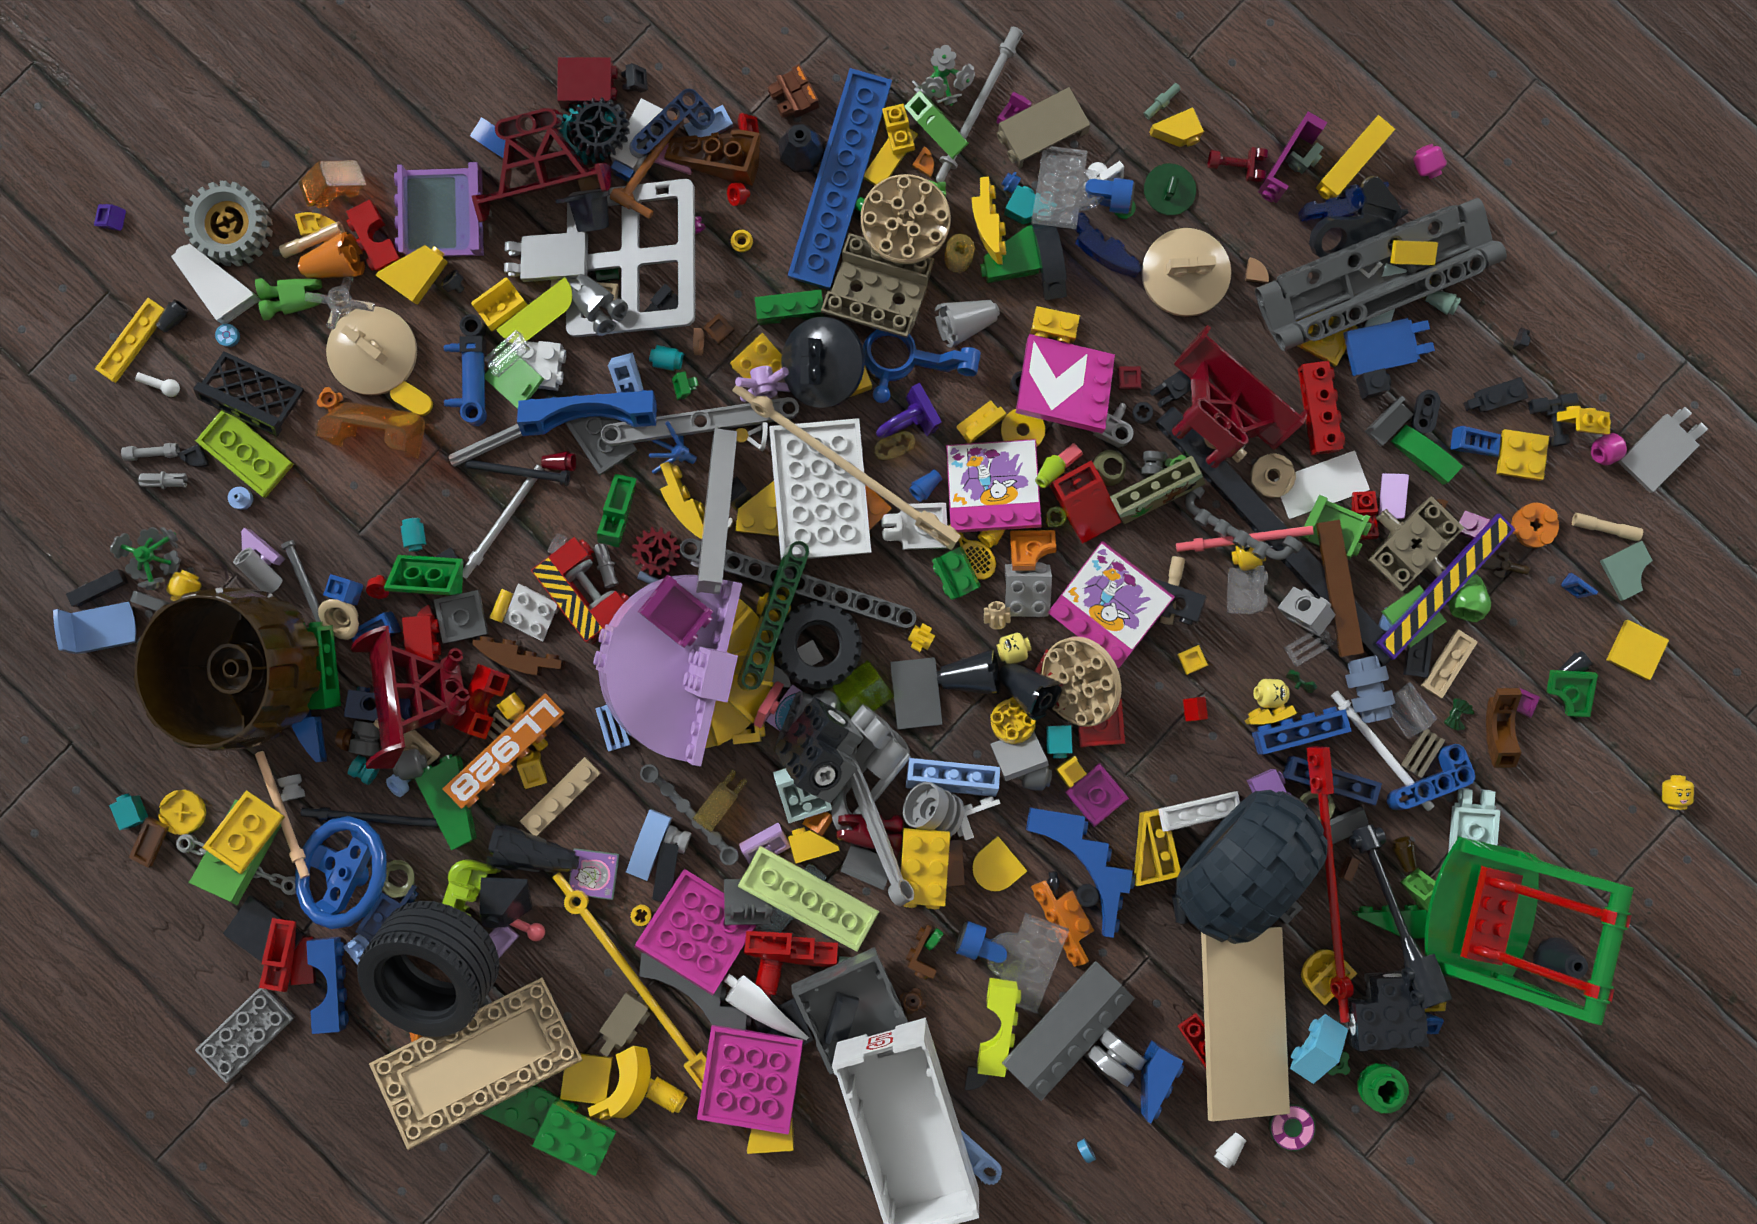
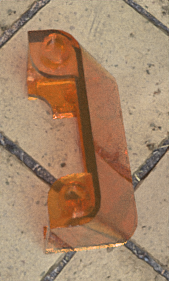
M342 402L325 414L317 423L315 436L330 445L342 447L343 441L349 437L355 438L357 427L385 431V442L390 448L405 452L408 458L419 459L425 422L416 413Z

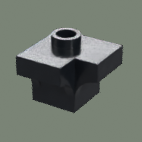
M664 284L650 300L651 304L644 312L676 309L678 307V296L669 286Z

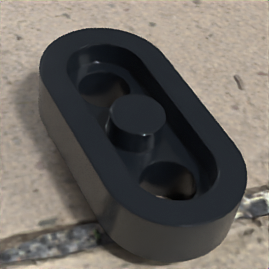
M1425 390L1416 398L1411 426L1422 435L1433 431L1436 426L1441 403L1437 392ZM1424 399L1429 400V406H1426L1424 404ZM1420 420L1425 422V427L1420 426Z

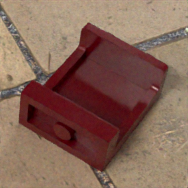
M558 57L557 101L560 107L570 108V104H583L584 101L592 104V97L595 98L597 103H599L601 97L605 99V103L610 99L613 102L617 101V87H614V79L618 78L617 65L613 64L611 57Z

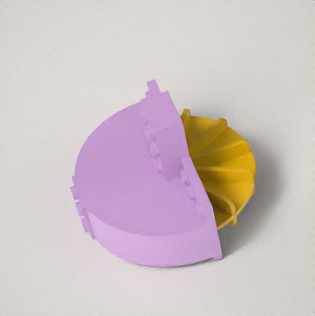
M698 575L672 576L679 585L705 606L713 610L711 622L705 628L701 627L696 633L698 638L690 647L688 645L685 648L681 647L638 613V610L663 581L661 579L647 585L632 595L615 613L609 625L606 624L605 629H601L599 635L601 647L600 652L596 651L594 665H596V670L599 671L602 694L612 716L630 736L656 753L669 758L687 761L692 765L701 766L705 748L721 745L732 739V735H738L751 723H754L759 708L774 684L772 682L774 657L772 653L762 683L757 689L750 691L741 689L737 682L738 676L759 622V617L739 599L742 584L722 580L719 595L704 592L696 593ZM762 631L761 640L764 643H769L768 633ZM755 652L753 661L760 665L763 658L761 654ZM747 674L745 676V683L748 686H753L755 679L751 674Z

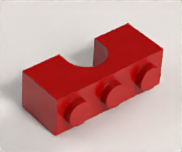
M371 200L346 211L349 217L346 220L352 232L356 231L359 237L356 239L357 244L362 252L366 251L369 257L366 259V262L372 271L376 270L378 272L402 258L399 251L396 250L395 244L390 239L379 243L374 242V233L379 228L385 226V223Z
M478 664L468 688V696L470 698L466 702V710L459 722L454 725V728L466 734L486 739L494 719L487 712L489 701L495 695L503 696L510 675Z

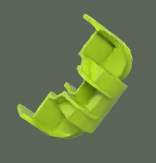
M470 859L455 863L448 874L449 884L442 903L463 912L468 911L470 907L465 905L466 901H476L480 893L481 877L487 878L488 874L499 873L501 869L487 868V864Z

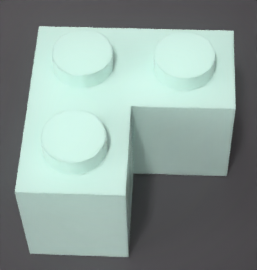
M786 768L773 772L788 823L832 810L830 803L796 787Z

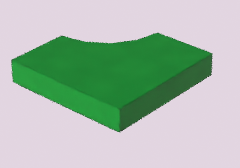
M1550 670L1547 692L1562 699L1567 716L1590 717L1598 674L1595 672Z

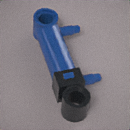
M469 314L461 319L459 325L460 330L465 336H459V343L444 345L445 352H460L462 354V398L444 400V406L461 407L460 415L463 420L471 426H480L487 419L484 356H487V341L484 339L486 326L479 317ZM471 324H478L474 332L468 331ZM472 409H478V415L475 418H469V413Z

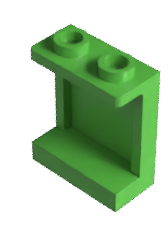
M1319 494L1304 526H1313L1314 535L1300 536V539L1320 547L1316 524L1340 520L1346 556L1348 560H1351L1353 555L1357 556L1363 544L1359 543L1362 535L1367 536L1372 526L1369 523L1370 516H1363L1328 501L1327 497Z

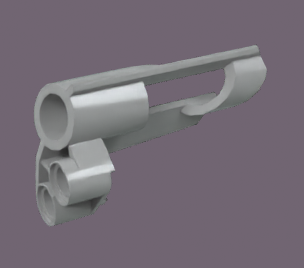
M862 704L851 718L860 734L865 736L854 756L862 774L868 768L881 778L870 792L875 803L911 756L909 755L910 749L904 739L885 720ZM850 780L844 785L832 803V819L837 830H852L851 827H844L838 824V816L852 814L846 803V794L852 787ZM858 807L853 814H862L860 808Z

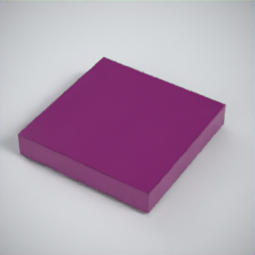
M1100 763L1078 780L1074 786L1065 791L1066 795L1093 827L1097 826L1129 799Z

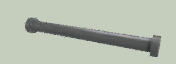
M287 541L281 544V547L287 552L316 622H320L321 620L318 615L319 603L295 550V541Z

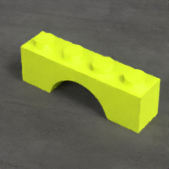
M989 978L986 999L987 1008L998 1015L1001 1020V1027L995 1037L980 1043L977 1073L1005 1077L1007 1068L1002 1062L1009 1054V1047H1014L1015 1034L1012 1033V1026H1017L1018 1012H1015V1006L1020 1004L1021 990H1018L1017 981Z

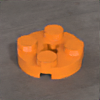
M1542 503L1525 505L1512 518L1511 525L1515 528L1513 534H1516L1522 545L1529 548H1539L1550 544L1557 536L1559 530L1558 514L1554 509ZM1535 520L1540 524V528L1534 531L1533 526H1530V522Z

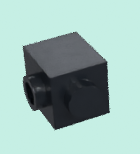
M1385 368L1363 373L1356 378L1362 400L1383 395L1390 390L1391 378L1386 373Z

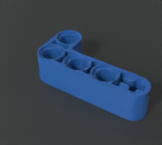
M1459 744L1442 747L1438 751L1437 756L1443 771L1391 791L1386 799L1388 806L1396 811L1409 809L1472 784L1475 780V772L1464 747ZM1450 750L1454 753V760L1450 758ZM1459 771L1463 775L1462 781L1458 778ZM1439 779L1443 782L1442 789L1438 785ZM1419 786L1423 789L1422 797L1418 793ZM1405 795L1409 798L1399 801V798Z

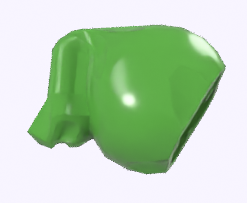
M1474 574L1449 600V611L1454 617L1470 622H1478L1490 612L1491 599L1481 577Z

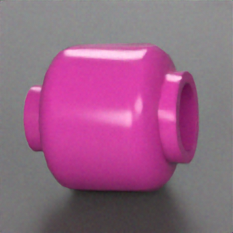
M1433 144L1418 149L1413 158L1418 174L1423 177L1428 176L1429 179L1441 175V169L1447 164L1442 149L1439 146H1433Z
M1610 433L1596 439L1591 447L1592 458L1605 466L1621 460L1627 452L1625 440L1615 433Z

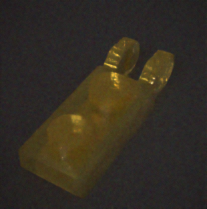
M733 769L725 780L719 783L693 817L695 822L710 833L747 783V780L743 778L737 784L734 791L726 787L735 777L736 772Z

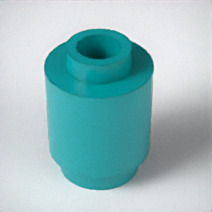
M657 345L655 349H651L649 361L653 362V367L671 371H675V369L680 370L683 362V352H679L675 348Z
M420 518L402 520L400 528L403 547L408 548L409 552L423 550L422 546L427 544L424 525L421 523Z

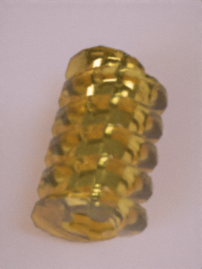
M956 234L947 242L945 265L952 272H965L971 266L975 247L970 237L964 234Z

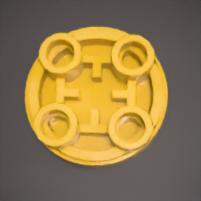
M1012 697L995 707L991 714V727L996 737L1001 741L1009 744H1018L1031 737L1036 728V720L1031 719Z

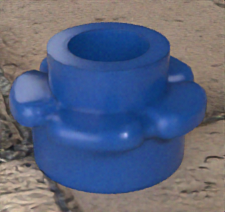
M1014 172L1012 175L1010 173L1006 175L1002 182L1004 191L1007 190L1012 193L1021 180L1016 175L1017 172Z

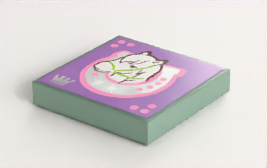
M574 848L573 851L577 852L576 856H580L577 870L573 869L572 873H570L569 885L573 890L585 892L588 897L613 900L620 854Z

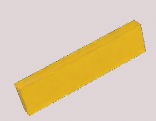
M147 298L95 370L116 383L156 330V323L161 317L164 308L152 299Z

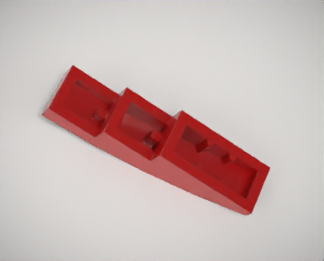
M746 931L744 954L786 963L832 967L837 965L838 943L815 942V938L792 937V933Z

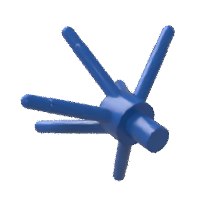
M667 421L665 424L676 445L673 447L659 439L650 440L672 452L650 453L649 457L670 458L667 460L670 463L676 460L681 462L686 460L694 464L697 457L689 453V448L684 446L683 436H677L670 422ZM659 465L657 468L653 469L652 473L656 474L657 472L662 470L661 466Z

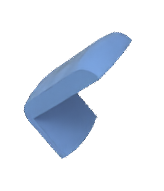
M130 602L75 613L59 609L53 610L56 641L60 651L82 654L136 642V621Z

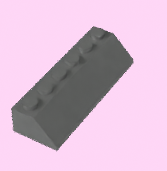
M1095 961L1006 1057L1002 1064L1042 1101L1135 998Z

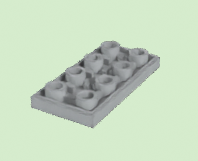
M259 988L195 1051L225 1083H228L295 1016L270 990Z

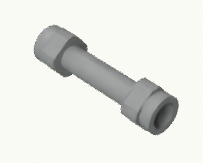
M165 443L163 447L138 449L134 446H128L121 449V456L124 461H137L138 457L163 455L167 458L179 456L180 447L178 443Z

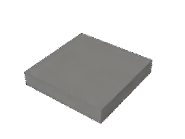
M1035 732L1022 743L1009 744L1001 740L991 743L992 750L1006 781L1049 766Z

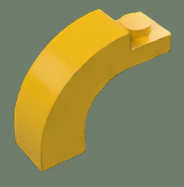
M632 1046L616 1054L620 1074L617 1088L610 1097L588 1108L590 1117L600 1118L602 1121L612 1117L624 1119L637 1109L646 1095L651 1076V1065L647 1048Z

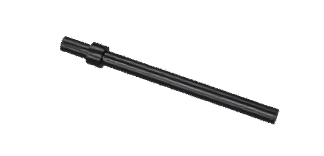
M330 807L301 809V817L318 818L321 821L351 816L372 823L438 828L439 826L434 818L331 810Z

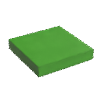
M1420 585L1416 586L1381 612L1389 623L1393 625L1419 598L1424 590ZM1440 612L1407 645L1408 648H1411L1447 622Z

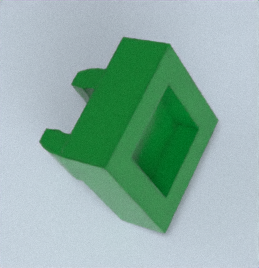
M686 372L676 373L672 378L677 400L686 399L691 391L699 386L697 377L687 379Z

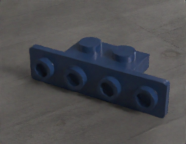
M412 885L401 903L381 892L380 898L355 932L371 941L395 909L415 901L419 894L416 892L418 886Z

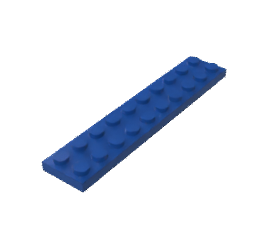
M852 68L849 69L788 272V278L828 290L831 289L892 80Z

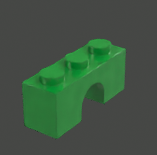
M821 290L755 297L758 325L781 323L782 319L790 317H800L802 320L824 317V313L821 312L823 306Z

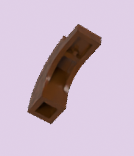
M1497 688L1494 697H1489L1486 737L1489 755L1494 768L1517 767L1522 753L1515 732V716L1522 696L1520 688Z

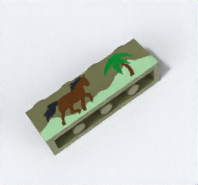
M1190 456L1110 497L1123 523L1126 524L1206 483L1193 456Z

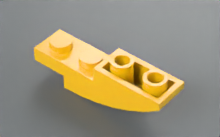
M980 177V196L972 197L974 218L986 250L997 264H1003L1002 255H1006L1005 241H1002V236L1006 235L1005 222L1000 221L999 213L996 214V206L992 204V199H996L995 185H991L989 177Z
M667 461L660 465L668 484L660 489L663 497L678 520L695 536L702 539L705 507L701 502L699 503L693 498L688 500L690 494L687 487L681 483L680 478H682L679 467Z

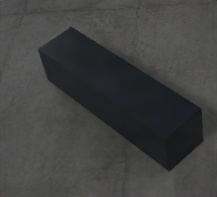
M116 569L67 593L66 596L71 606L78 608L127 584L128 580L123 570Z

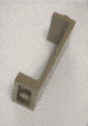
M1070 87L1000 122L997 137L1002 145L1005 144L1009 150L1007 154L1010 161L1016 163L1018 168H1021L1025 159L1076 133H1079L1080 137L1087 134L1090 123Z

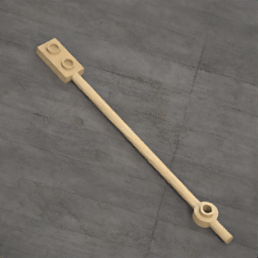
M739 386L733 388L732 391L749 402L757 414L764 418L770 417L915 519L917 527L950 550L953 549L961 537L953 527L946 526L940 522L933 513H928L925 510L922 513L917 511L774 410L773 402L767 396H754Z

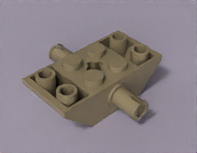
M1432 496L1402 522H1399L1387 508L1380 513L1381 515L1376 517L1390 531V535L1376 548L1369 561L1400 592L1426 568L1438 577L1447 568L1437 559L1438 554L1464 529ZM1412 541L1415 543V549L1411 547L1413 545Z

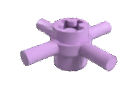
M759 366L750 371L751 379L738 377L735 381L736 386L750 388L747 391L754 396L772 398L777 395V391L790 392L786 383L778 382L789 374L786 367L773 373L770 366Z

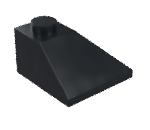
M481 877L480 918L483 927H507L532 909L533 905L528 879Z

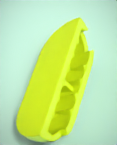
M564 277L496 330L503 338L511 342L518 343L529 340L570 307L572 302L570 283Z

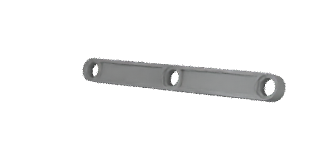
M787 397L772 400L774 410L788 420L797 416L799 405L795 399ZM747 403L656 417V426L632 427L626 422L608 424L603 427L601 437L606 445L617 446L670 438L672 435L665 424L667 421L670 422L677 436L714 431L715 427L718 429H730L775 421L770 417L764 418L752 409L751 404ZM784 404H793L795 411L792 414H786L782 409ZM696 417H705L707 424L704 427H697L694 424ZM610 429L618 432V437L613 441L605 438L606 432Z

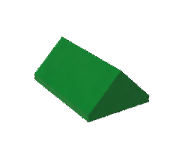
M398 555L384 590L438 595L462 594L463 559Z

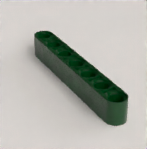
M795 541L790 544L782 557L738 676V685L745 691L757 689L764 678L809 556V547L803 541ZM793 547H798L801 550L802 555L800 558H796L793 555ZM786 568H790L794 572L793 579H788L785 576L784 571ZM778 589L785 591V600H780L777 597ZM770 610L777 612L778 620L776 622L770 620ZM762 631L769 633V643H764L761 640ZM755 652L761 654L763 658L760 665L753 661ZM747 674H751L754 677L755 682L753 686H748L745 683V676Z

